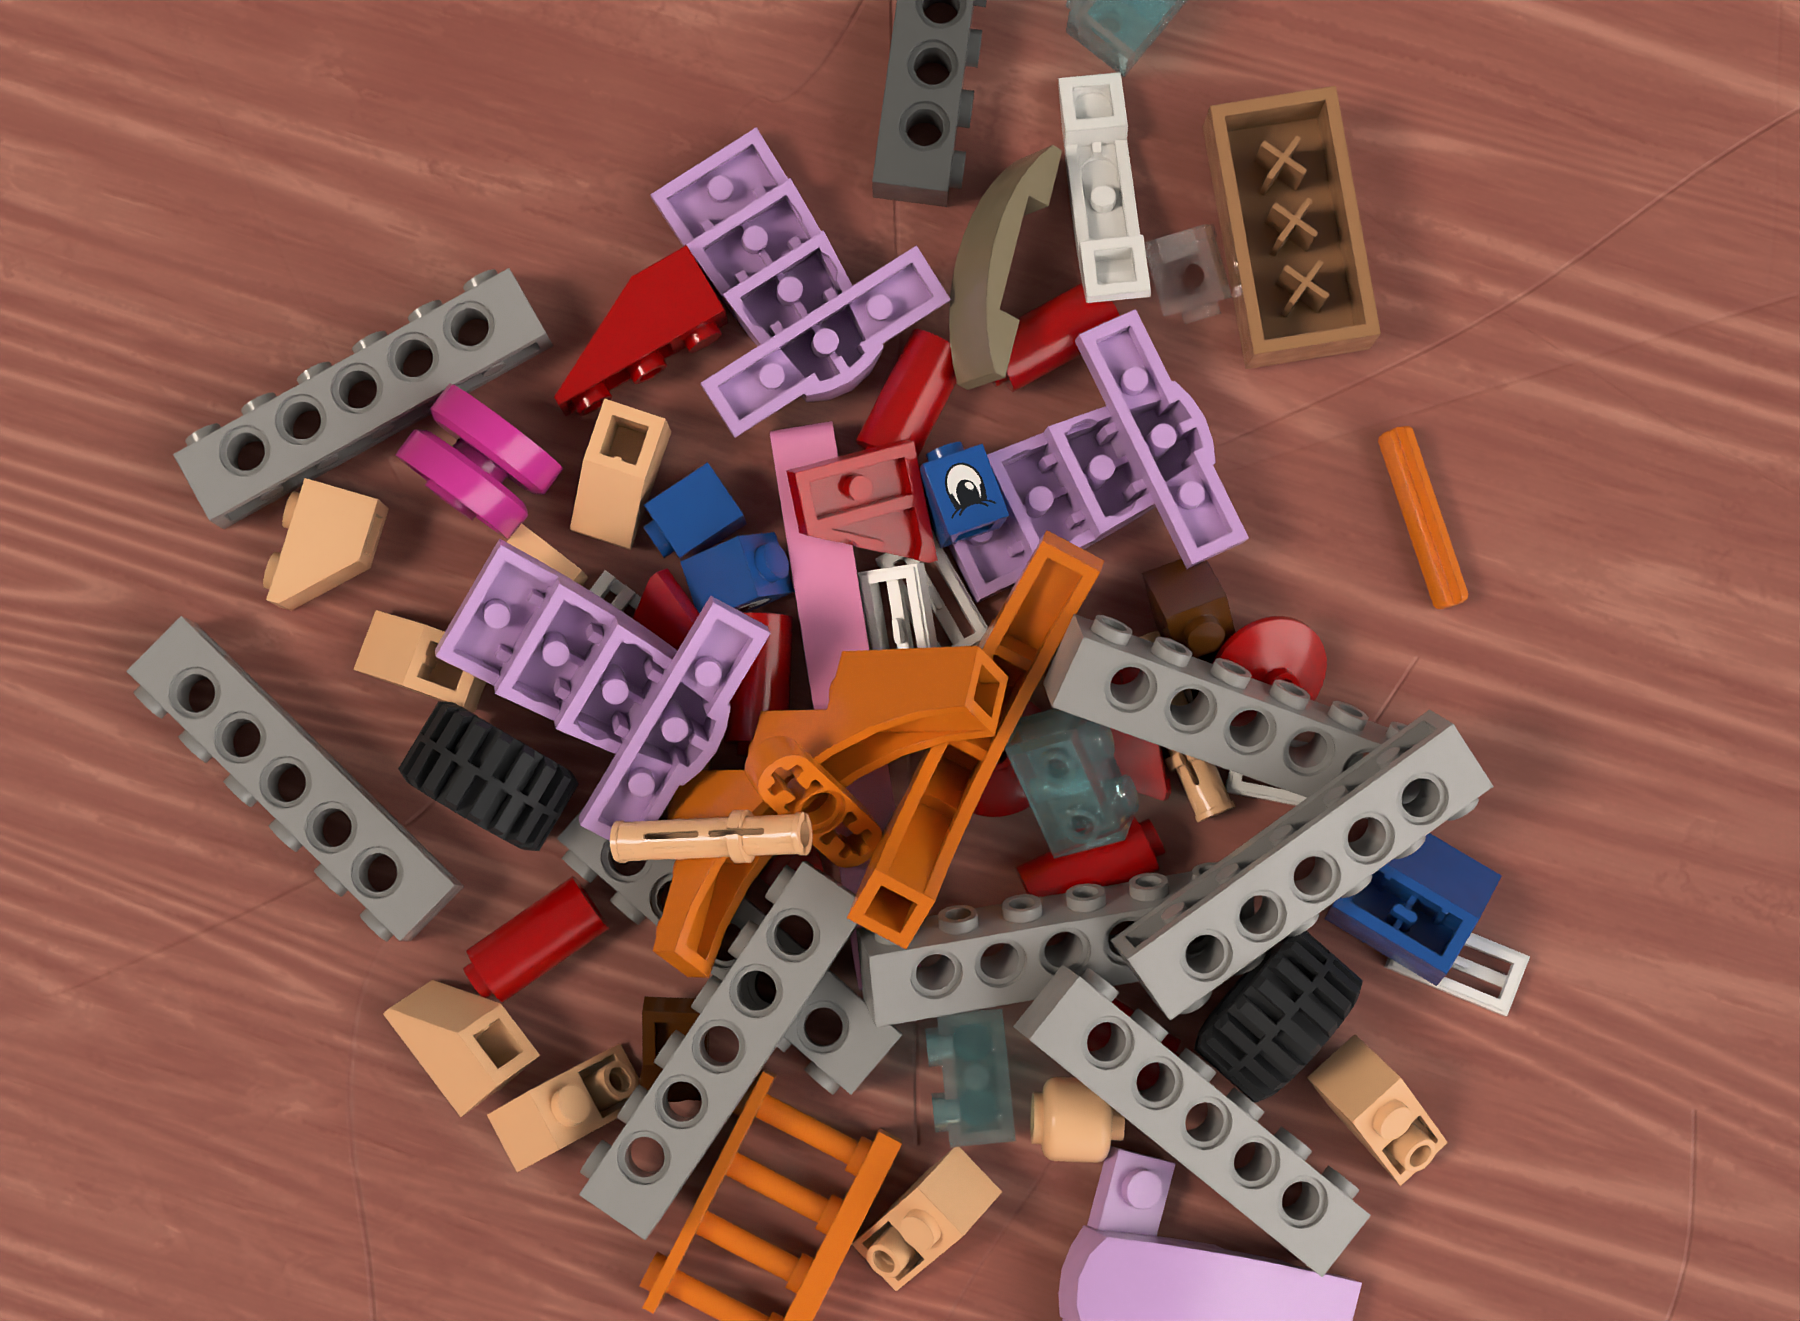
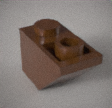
M1181 558L1143 572L1142 575L1153 618L1161 637L1172 639L1184 645L1192 652V657L1212 664L1220 648L1235 633L1227 595L1208 561L1205 560L1187 569ZM1184 690L1188 703L1197 697L1199 690Z

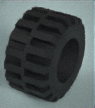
M438 701L398 768L406 782L425 795L522 850L540 851L579 785L570 770L453 702Z
M1307 931L1296 936H1286L1268 949L1262 962L1251 971L1243 974L1219 1002L1200 1028L1196 1038L1194 1050L1254 1103L1277 1093L1308 1064L1348 1016L1360 994L1363 980Z

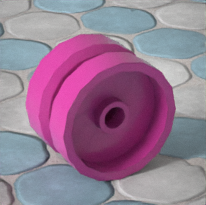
M449 383L430 410L436 423L457 440L452 447L430 431L414 429L395 455L427 481L425 486L470 520L473 521L476 517L504 538L509 539L529 514L523 501L502 485L506 477L532 494L544 495L563 468L547 452L501 416L464 390Z

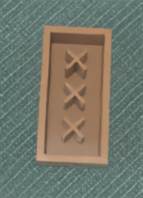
M1336 86L1210 106L1203 124V132L1245 369L1369 350L1381 335Z

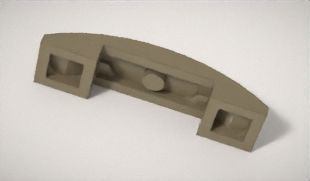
M1054 145L1016 160L1007 167L980 199L963 235L952 277L949 332L957 384L966 390L1003 379L1006 376L1020 320L1000 310L1023 216L1049 206L1062 150Z

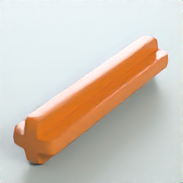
M1410 426L1390 429L1379 436L1378 443L1433 606L1436 609H1446L1461 604L1468 599V591L1414 431Z

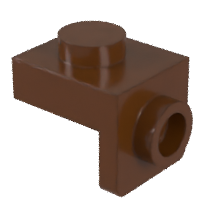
M644 997L642 1009L643 1065L639 1084L648 1091L663 1070V1068L654 1063V1060L676 1029L686 1036L699 1017L700 1013L691 1008L696 998ZM709 1031L707 1032L704 1041L705 1049L708 1055ZM688 1082L673 1083L668 1092V1102L702 1100L699 1090Z

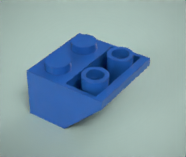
M1429 833L1425 836L1424 844L1417 851L1407 857L1393 859L1373 873L1371 882L1362 891L1353 896L1340 897L1336 900L1324 919L1437 986L1452 967L1478 923L1502 876Z

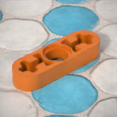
M775 736L762 741L753 748L745 762V774L764 802L779 815L795 814L801 811L803 804L813 795L828 793L827 800L820 808L807 813L812 826V845L836 866L843 868L861 865L872 857L876 846L882 838L881 828L867 808L795 740L786 736ZM779 767L787 771L790 770L794 776L787 785L774 772ZM842 821L853 832L848 837L838 834L835 830Z

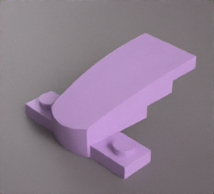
M757 127L650 194L651 199L682 246L687 245L713 290L757 345L756 348L700 383L734 438L800 396L805 402L827 401L852 391L870 375L882 353L885 342L951 300L917 245L860 282L852 285L824 230L821 231L793 181L791 178H787Z
M1136 309L1085 331L1075 339V343L1106 406L1048 426L1041 434L987 454L1010 516L999 529L948 546L976 604L1016 584L1046 530L1082 549H1086L1157 507L1187 569L1236 547L1249 538L1213 466L1216 463L1214 445L1206 418L1193 398L1176 381H1171Z
M499 538L435 648V656L493 685L495 694L553 720L557 730L616 754L579 815L580 826L610 841V832L615 821L659 820L678 786H684L702 771L714 756L727 728L731 708L729 702L771 633L768 626L710 596L677 651L646 627L601 597Z
M1110 1146L1109 1153L1104 1159L1088 1224L1082 1227L1071 1244L1061 1270L1058 1296L1060 1317L1063 1318L1062 1321H1353L1362 1285L1359 1281L1331 1273H1325L1321 1277L1309 1268L1296 1266L1279 1259L1226 1250L1214 1244L1157 1236L1175 1163Z

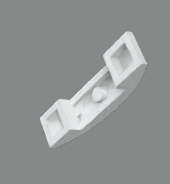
M1121 72L1058 78L1068 189L1086 303L1150 297L1151 287L1144 237L1140 235L1127 143L1128 122Z

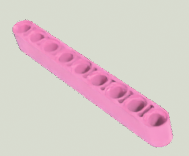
M832 421L770 431L814 710L827 709L829 688L836 676L842 651L869 650L853 545L799 533L786 470L838 457ZM888 764L858 778L846 787L867 808L882 832L895 811ZM843 821L835 828L838 834H842L845 837L853 834ZM870 859L855 867H839L842 885L856 894ZM855 929L850 939L859 990H862Z

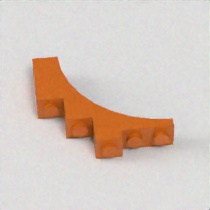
M1046 530L995 620H992L978 644L1008 676L995 736L950 741L923 750L909 787L883 830L882 838L873 852L847 919L907 949L936 901L964 831L1011 734L1062 641L1073 615L1077 614L1099 576L1104 560Z
M979 646L842 651L836 676L830 684L827 709L761 711L754 738L751 740L748 748V755L755 746L768 738L775 736L790 737L846 788L858 778L904 755L950 741L995 736L1008 676ZM782 767L774 771L784 780L786 785L794 778L790 770L787 771ZM702 770L684 786H678L668 807L667 820L729 817L733 810H750L753 816L779 814L761 799L747 778L745 770ZM818 793L810 797L803 804L800 812L810 813L815 811L825 803L828 793ZM773 855L755 856L751 863H734L730 857L675 860L673 878L662 917L657 924L656 939L652 951L686 977L709 978L728 925L748 888Z

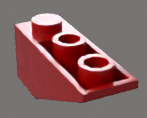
M687 245L631 276L554 396L565 416L576 410L580 416L598 410L602 407L604 399H612L610 391L630 379H632L634 384L646 382L657 376L667 367L665 359L684 348H687L689 353L697 352L721 337L722 333L719 328L728 324L725 309Z

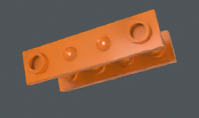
M765 1069L759 1080L752 1082L732 1112L740 1117L669 1256L657 1251L639 1285V1287L650 1292L642 1308L654 1314L667 1293L719 1321H813L902 1145V1139L879 1128L873 1141L864 1136H861L858 1141L769 1095L768 1092L777 1075ZM755 1117L847 1164L844 1171L854 1175L855 1178L844 1199L834 1194L831 1195L830 1199H827L738 1153ZM725 1176L816 1222L815 1230L825 1234V1237L814 1258L803 1252L800 1258L708 1211ZM697 1234L787 1281L785 1288L796 1294L785 1316L783 1317L773 1311L769 1317L680 1271L678 1268L695 1235Z

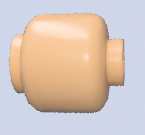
M1051 1077L1044 1084L1042 1092L1032 1093L1031 1144H1041L1042 1152L1049 1160L1102 1162L1109 1153L1111 1140L1123 1141L1125 1117L1076 1077Z

